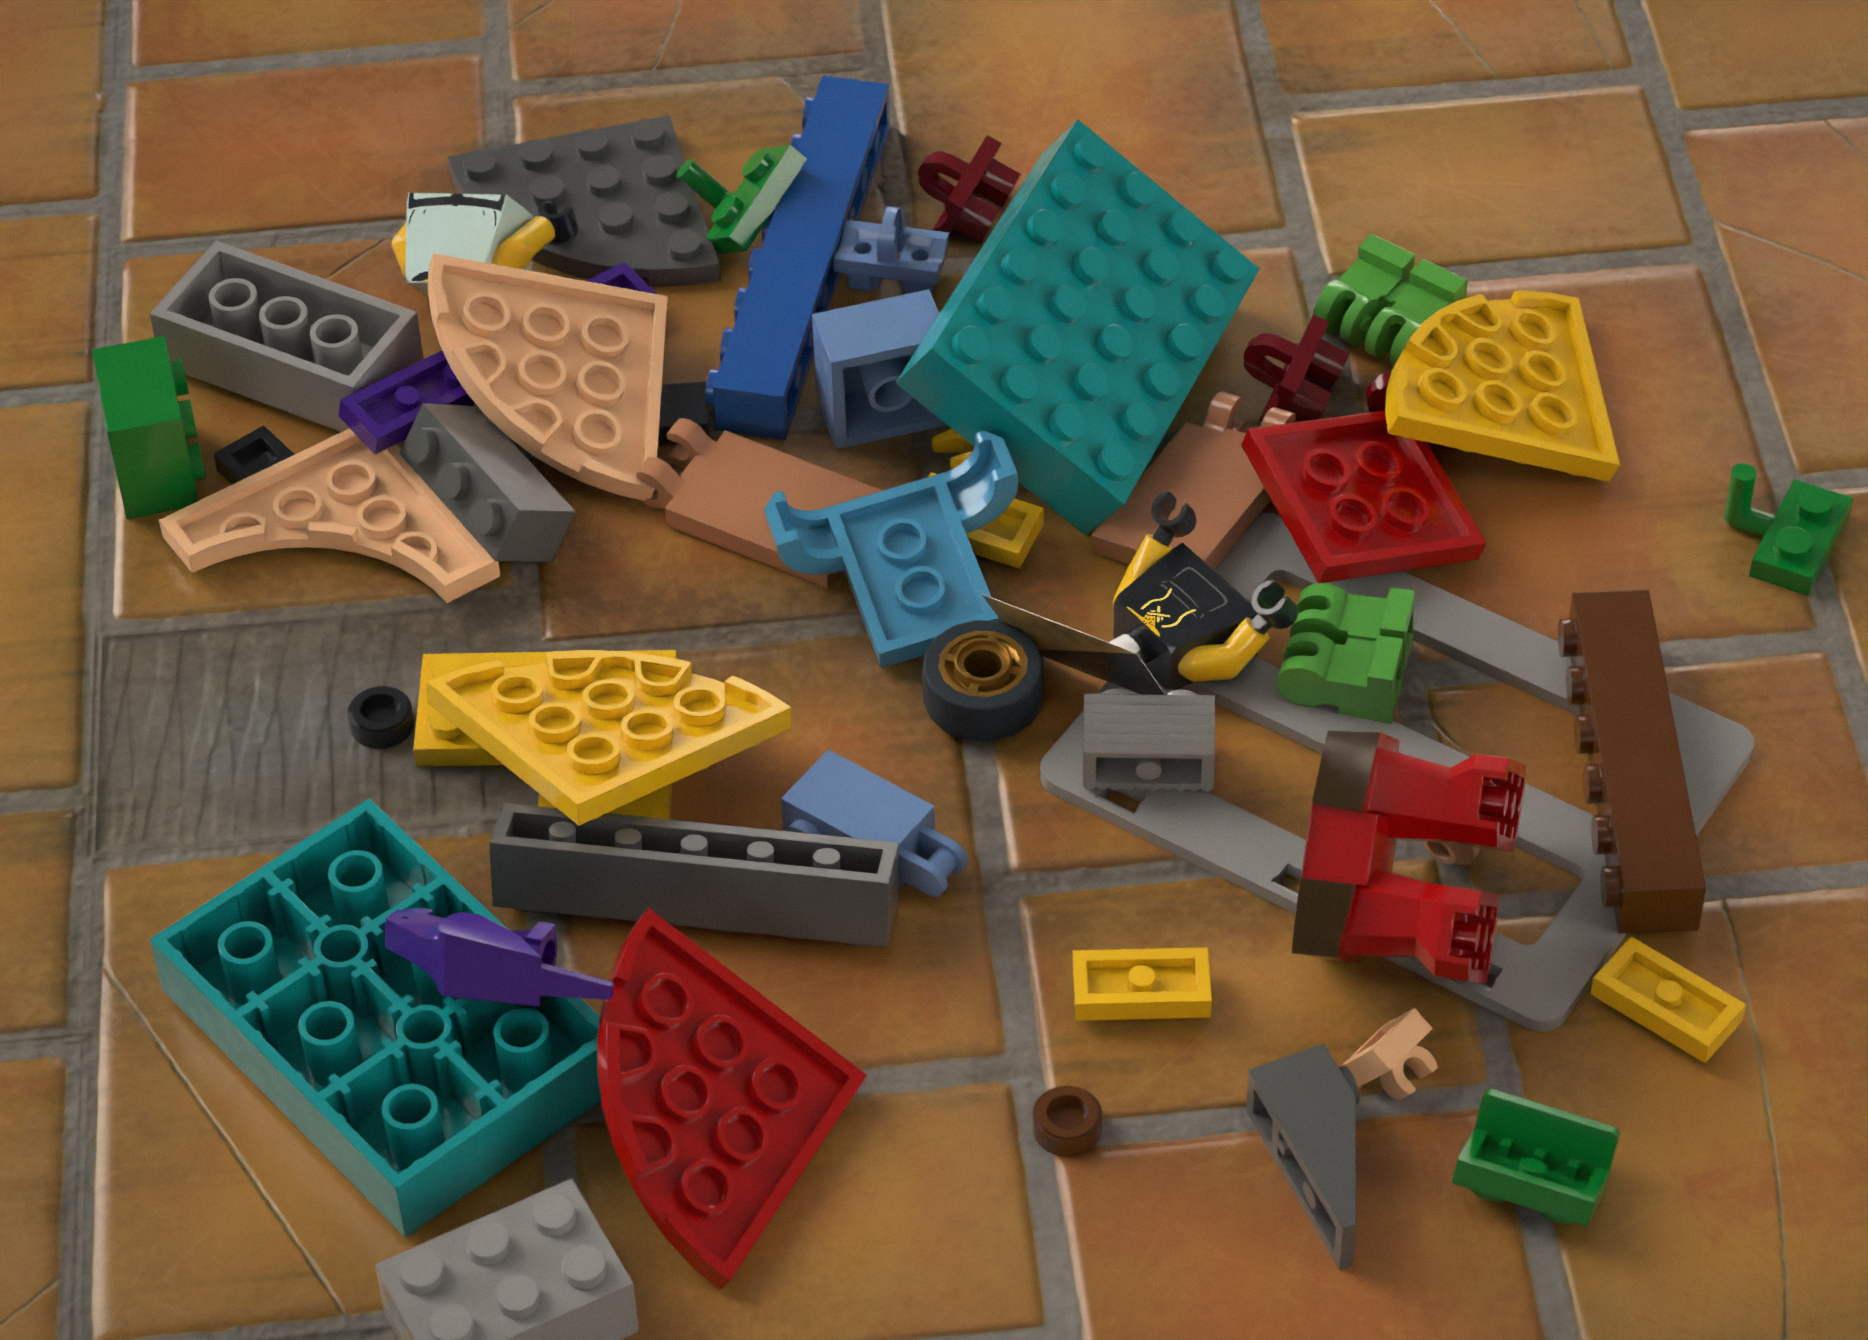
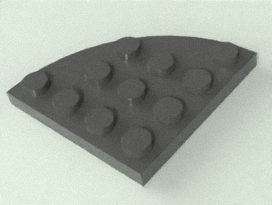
M670 116L641 119L631 123L599 129H587L582 132L545 139H534L491 149L474 150L469 153L447 157L449 173L458 194L508 195L532 213L533 218L539 216L538 207L544 201L553 202L557 213L562 212L566 206H573L579 228L577 235L566 242H550L532 258L537 263L572 276L590 279L626 262L641 278L648 279L649 286L654 287L694 285L721 281L720 264L713 243L706 240L709 231L696 193L677 177V173L685 163Z

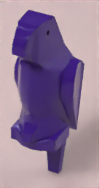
M423 908L397 909L386 917L385 948L420 966L436 982L437 990L443 996L539 1007L541 996L610 1000L613 997L614 982L555 967L557 961L555 924L539 922L532 930H508L479 914L461 912L451 914L447 918L433 916V909Z

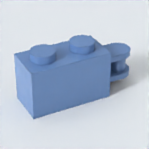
M829 749L781 798L783 831L898 842V889L906 883L928 896L939 897L947 889L948 876L951 873H961L969 864V858L965 850L956 841L935 830L934 805Z

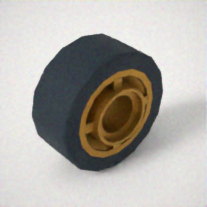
M974 620L954 625L935 637L924 653L922 670L923 702L930 719L946 733L967 741L987 742L1014 736L1032 724L1042 708L1044 690V660L1036 642L1019 628L1000 621Z

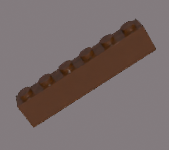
M1649 590L1572 592L1569 619H1560L1558 623V646L1560 656L1570 657L1572 666L1567 667L1566 692L1568 704L1579 705L1580 715H1576L1574 724L1577 754H1587L1589 764L1584 765L1583 768L1584 799L1586 804H1596L1598 815H1593L1591 825L1593 851L1595 855H1605L1606 866L1601 868L1600 873L1602 904L1604 907H1614L1618 934L1699 931L1706 885Z

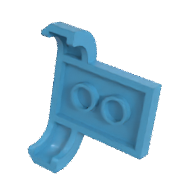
M986 431L978 432L975 435V447L971 455L959 466L938 475L812 511L798 510L791 507L786 500L784 492L778 491L773 494L764 508L766 521L778 554L787 567L800 573L813 575L845 571L880 668L923 656L935 637L954 625L974 620L1000 621L982 596L984 594L991 597L967 533L975 531L996 519L1009 507L1016 496L1018 473L1002 437Z

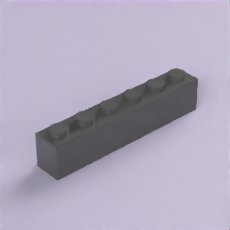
M504 803L489 842L493 906L520 909L525 912L542 911L581 915L592 919L610 918L637 921L647 908H650L671 925L715 929L720 932L775 935L787 939L804 938L843 942L854 946L872 945L888 947L898 907V842L609 813L578 826L557 808Z

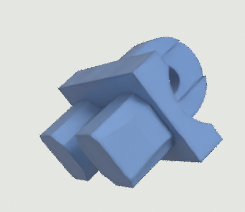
M885 206L882 224L846 220L841 244L838 251L835 252L833 259L834 272L846 273L850 289L871 292L879 288L882 278L902 280V291L906 294L929 289L932 295L934 286L938 285L948 252L949 233L905 227L904 209ZM897 251L902 252L900 260L897 259Z

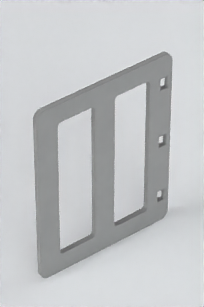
M1269 512L1260 513L1214 570L1251 604L1254 590L1261 583L1268 580L1285 581L1301 589L1318 583L1281 516ZM1403 571L1327 582L1342 588L1348 594L1387 598L1389 588L1415 590L1414 641L1570 713L1580 715L1579 705H1569L1567 700L1566 672L1567 667L1572 666L1571 658L1560 656L1557 641ZM1256 656L1233 679L1194 682L1177 689L1189 690L1197 695H1215V704L1320 754L1323 753L1328 730L1381 732L1400 740L1399 753L1448 767H1453L1469 758V756L1394 721L1392 724L1338 714V706L1326 704L1316 707L1296 705L1285 699L1277 689L1276 680L1280 668ZM1157 681V683L1159 684V686L1161 687V689L1163 690V692L1165 693V695H1166L1167 693L1171 692V691H1174V690H1171V689H1165V688ZM1107 682L1097 694H1101L1109 689H1127ZM1669 692L1697 836L1750 762L1753 754L1754 738L1746 727ZM1084 710L1042 758L1040 763V781L1044 789L1049 793L1296 914L1298 893L1279 883L1287 874L1298 880L1301 879L1306 845L1305 839L1215 795L1206 793L1202 789L1194 793L1188 788L1182 792L1175 788L1169 792L1162 788L1156 792L1149 788L1142 792L1136 788L1129 792L1124 788L1117 790L1141 802L1135 813L1106 799L1113 791L1111 788L1101 791L1095 787L1088 791L1083 787ZM1527 783L1525 784L1515 847L1578 876L1582 881L1535 944L1522 945L1496 932L1489 973L1497 978L1492 988L1479 982L1434 976L1416 957L1383 958L1527 1029L1547 1032L1560 1027L1592 984L1593 977L1607 963L1627 935V933L1618 934L1614 907H1604L1602 904L1600 873L1601 868L1606 866L1605 855H1595L1593 851L1591 836L1593 814Z

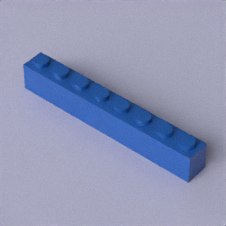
M822 75L815 98H806L802 116L803 132L802 135H793L791 145L806 157L807 160L784 193L775 210H773L763 225L762 248H754L750 256L748 288H739L734 307L735 325L733 328H725L722 335L719 369H711L708 374L705 400L707 404L714 405L715 427L718 431L726 430L732 433L782 440L787 438L814 357L812 314L829 311L841 276L840 272H834L833 259L835 252L840 247L846 220L859 221L890 129L889 84Z

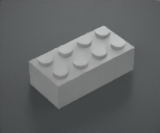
M215 241L150 312L154 338L165 336L169 359L182 358L185 375L340 432L349 429L338 416L341 399L424 359L416 311L219 241Z

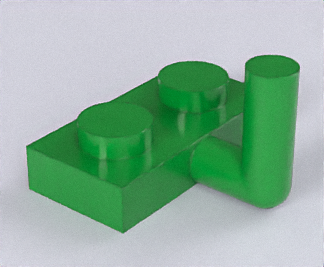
M791 144L760 149L744 165L742 176L745 178L736 191L727 190L692 159H689L681 166L677 177L715 209L711 217L714 225L710 229L706 240L713 243L714 249L719 254L743 252L748 250L807 158Z
M1747 463L1734 465L1731 470L1724 512L1725 521L1734 528L1763 537L1752 558L1749 576L1809 596L1850 516L1853 498L1794 478L1778 511L1774 515L1751 507L1757 474L1756 469Z

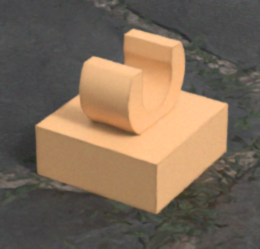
M1413 1008L1382 1025L1343 1065L1349 1068L1358 1087L1380 1076V1082L1384 1091L1391 1098L1399 1101L1416 1090L1404 1075V1064L1409 1066L1419 1079L1433 1073L1438 1068L1433 1055L1425 1048L1416 1046L1433 1028L1417 1009Z

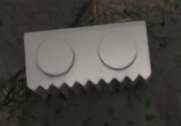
M1109 689L1101 694H1084L1083 787L1090 791L1097 787L1104 791L1107 788H1111L1116 792L1120 788H1124L1129 792L1136 788L1142 792L1149 788L1156 792L1162 788L1169 792L1175 788L1182 792L1188 788L1193 793L1199 789L1206 793L1214 789L1215 695H1197L1189 690H1174L1166 695L1132 694L1124 689Z

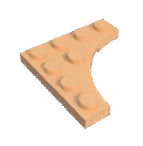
M350 428L159 520L163 538L192 573L227 559L259 551L312 547L359 553L397 566L431 587L446 603L501 577L499 562L494 561L399 454L401 449L397 444L374 455Z

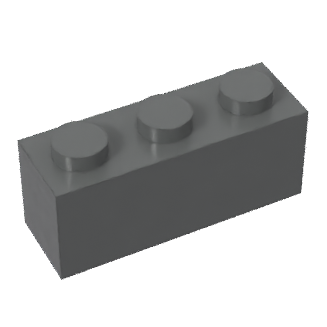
M423 403L399 454L494 561L552 562L576 511L512 441L484 415L478 406Z

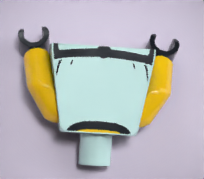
M408 193L407 221L393 237L392 248L408 285L429 298L428 267L432 253L524 270L532 258L550 242L561 243L572 239L577 235L579 228L573 206H566L562 212L557 213L555 204L550 201L542 202L538 207L539 216L533 218L532 213L508 195Z

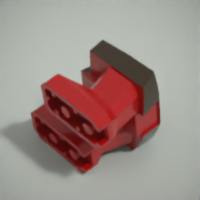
M1328 730L1311 805L1296 907L1292 953L1344 963H1360L1362 957H1416L1434 976L1486 983L1491 967L1498 921L1499 895L1485 891L1433 884L1392 872L1397 840L1455 842L1480 848L1514 852L1526 784V765L1510 758L1475 754L1453 767H1448L1399 753L1400 740L1381 732Z

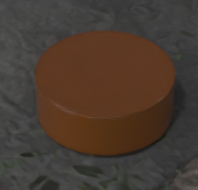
M1059 1086L1046 1091L1038 1098L1033 1108V1134L1043 1149L1058 1156H1077L1092 1149L1099 1141L1102 1133V1109L1098 1100L1090 1092L1075 1086Z

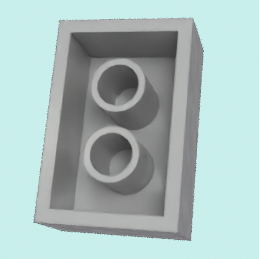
M573 1179L562 1182L375 1264L384 1312L399 1340H622L639 1332L633 1282Z

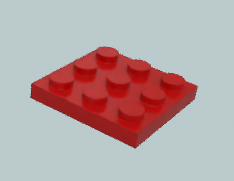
M1385 411L1250 428L1246 432L1241 447L1318 583L1478 560L1487 544L1428 443L1389 434Z

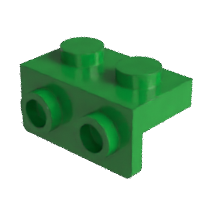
M1489 1088L1481 1098L1475 1128L1457 1159L1452 1184L1471 1189L1475 1195L1488 1201H1509L1537 1210L1545 1218L1557 1223L1569 1224L1575 1222L1588 1227L1607 1189L1620 1131L1611 1125Z

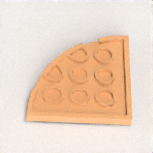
M432 253L428 267V297L436 335L450 368L466 393L484 415L506 436L531 455L568 476L620 496L642 501L652 498L655 487L646 481L636 478V472L648 457L657 458L668 296Z

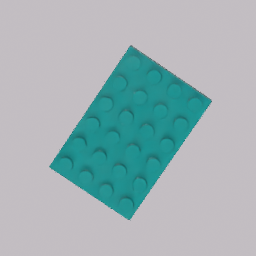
M1077 119L1041 154L895 383L974 447L975 435L980 431H986L1002 437L1017 470L1018 482L1087 536L1127 501L1260 268Z
M368 798L150 939L162 990L406 1238L601 1101L597 1070V1036L600 1015L582 998L541 996L539 1007L446 997L437 990L436 982L420 966L385 948L386 917L397 909H433V916L447 918L451 914L461 912L479 914L504 928L506 927Z

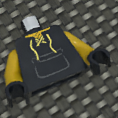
M1163 492L1154 499L1151 506L1152 517L1159 526L1154 535L1146 534L1113 598L1114 640L1109 643L1137 653L1152 676L1165 689L1177 690L1194 682L1233 679L1252 658L1258 655V651L1270 639L1267 631L1271 627L1285 629L1294 624L1298 616L1297 605L1288 596L1284 597L1285 590L1274 580L1265 581L1254 590L1251 604L1184 543L1173 548L1170 543L1174 537H1184L1194 530L1197 523L1196 514L1193 508L1188 503H1185L1179 515L1172 520H1168L1170 513L1175 509L1177 499L1171 492Z

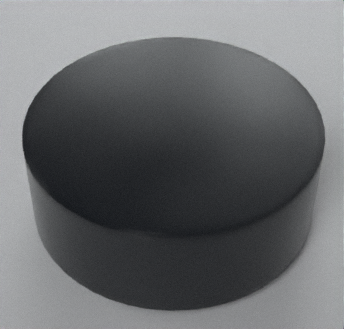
M378 686L366 689L355 696L348 707V719L352 736L358 743L369 748L385 749L396 746L409 737L414 727L410 699L404 692L393 687Z

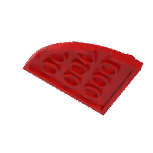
M647 908L624 941L610 972L608 981L614 982L613 997L610 1000H603L601 1005L597 1036V1070L602 1108L614 1149L624 1173L643 1208L664 1237L681 1256L718 1290H721L730 1282L867 1077V1074L658 914Z

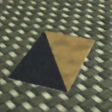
M982 594L1002 623L1021 629L1036 642L1042 657L1138 694L1165 695L1137 653Z

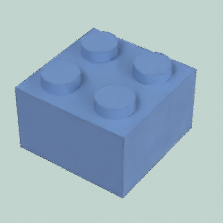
M929 289L812 314L817 403L835 449L947 425L895 383L939 315Z

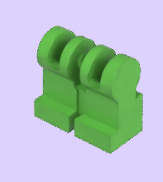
M1371 233L1358 247V258L1339 280L1331 281L1323 289L1315 304L1313 314L1329 322L1326 333L1332 334L1340 328L1341 340L1352 346L1359 345L1365 339L1366 353L1378 359L1383 358L1390 352V364L1394 366L1410 337L1426 319L1438 310L1467 298L1468 280L1425 259H1422L1415 266V254Z
M1316 583L1307 586L1302 590L1298 599V616L1294 624L1291 625L1290 639L1287 641L1283 655L1284 662L1280 666L1276 680L1278 691L1285 699L1299 706L1316 707L1322 704L1338 706V714L1392 724L1414 637L1415 590L1389 588L1387 598L1348 594L1342 588L1328 583Z

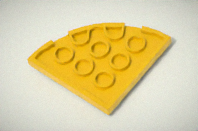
M1515 291L1510 299L1488 301L1483 294L1456 301L1435 312L1418 327L1408 340L1391 371L1386 390L1385 405L1387 431L1389 434L1610 482L1620 467L1580 301L1577 297L1549 292Z
M603 650L545 652L546 663L504 669L499 659L456 670L426 682L428 704L578 826L597 819L612 810L645 795L654 793L660 788L695 772L704 770L719 761L791 729V707L769 692L735 676L729 677L723 683L715 679L693 674L692 662L652 654Z

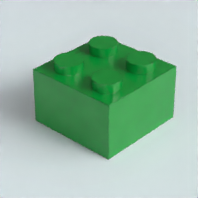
M165 336L92 349L105 425L126 519L182 509L197 502L198 496L194 481L206 479L199 443L187 445L186 439L195 438L198 435L190 399L178 401L177 396L189 394L182 358L169 359Z

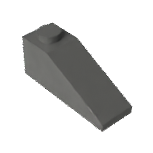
M1322 1043L1249 1070L1246 1112L1337 1267L1341 1270L1352 1266L1356 1230L1355 1105L1359 1104L1360 1096L1356 1081L1349 1068L1345 1065L1338 1067L1327 1047Z

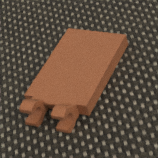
M1221 391L1212 399L1202 427L1187 422L1182 426L1141 475L1125 504L1102 522L1091 535L1094 554L1129 565L1146 534L1154 535L1159 526L1151 514V506L1154 499L1163 492H1171L1177 499L1175 509L1170 513L1168 520L1176 518L1183 505L1188 503L1195 511L1197 523L1190 534L1184 537H1174L1170 545L1175 548L1179 544L1184 543L1213 570L1218 567L1271 501L1241 447L1246 435L1244 433L1246 421L1234 418V415L1243 404V397ZM1272 407L1265 414L1260 427L1293 423L1296 415L1293 412Z
M679 418L667 433L668 440L678 443L668 455V461L684 469L681 475L678 476L668 463L655 457H648L636 472V478L646 481L655 487L652 498H647L646 501H639L652 508L665 509L667 526L825 588L830 586L839 572L813 575L800 573L787 567L778 554L764 512L765 506L773 494L778 491L784 492L786 500L791 507L804 511L827 508L883 491L726 430L717 441H714L698 424L684 418Z

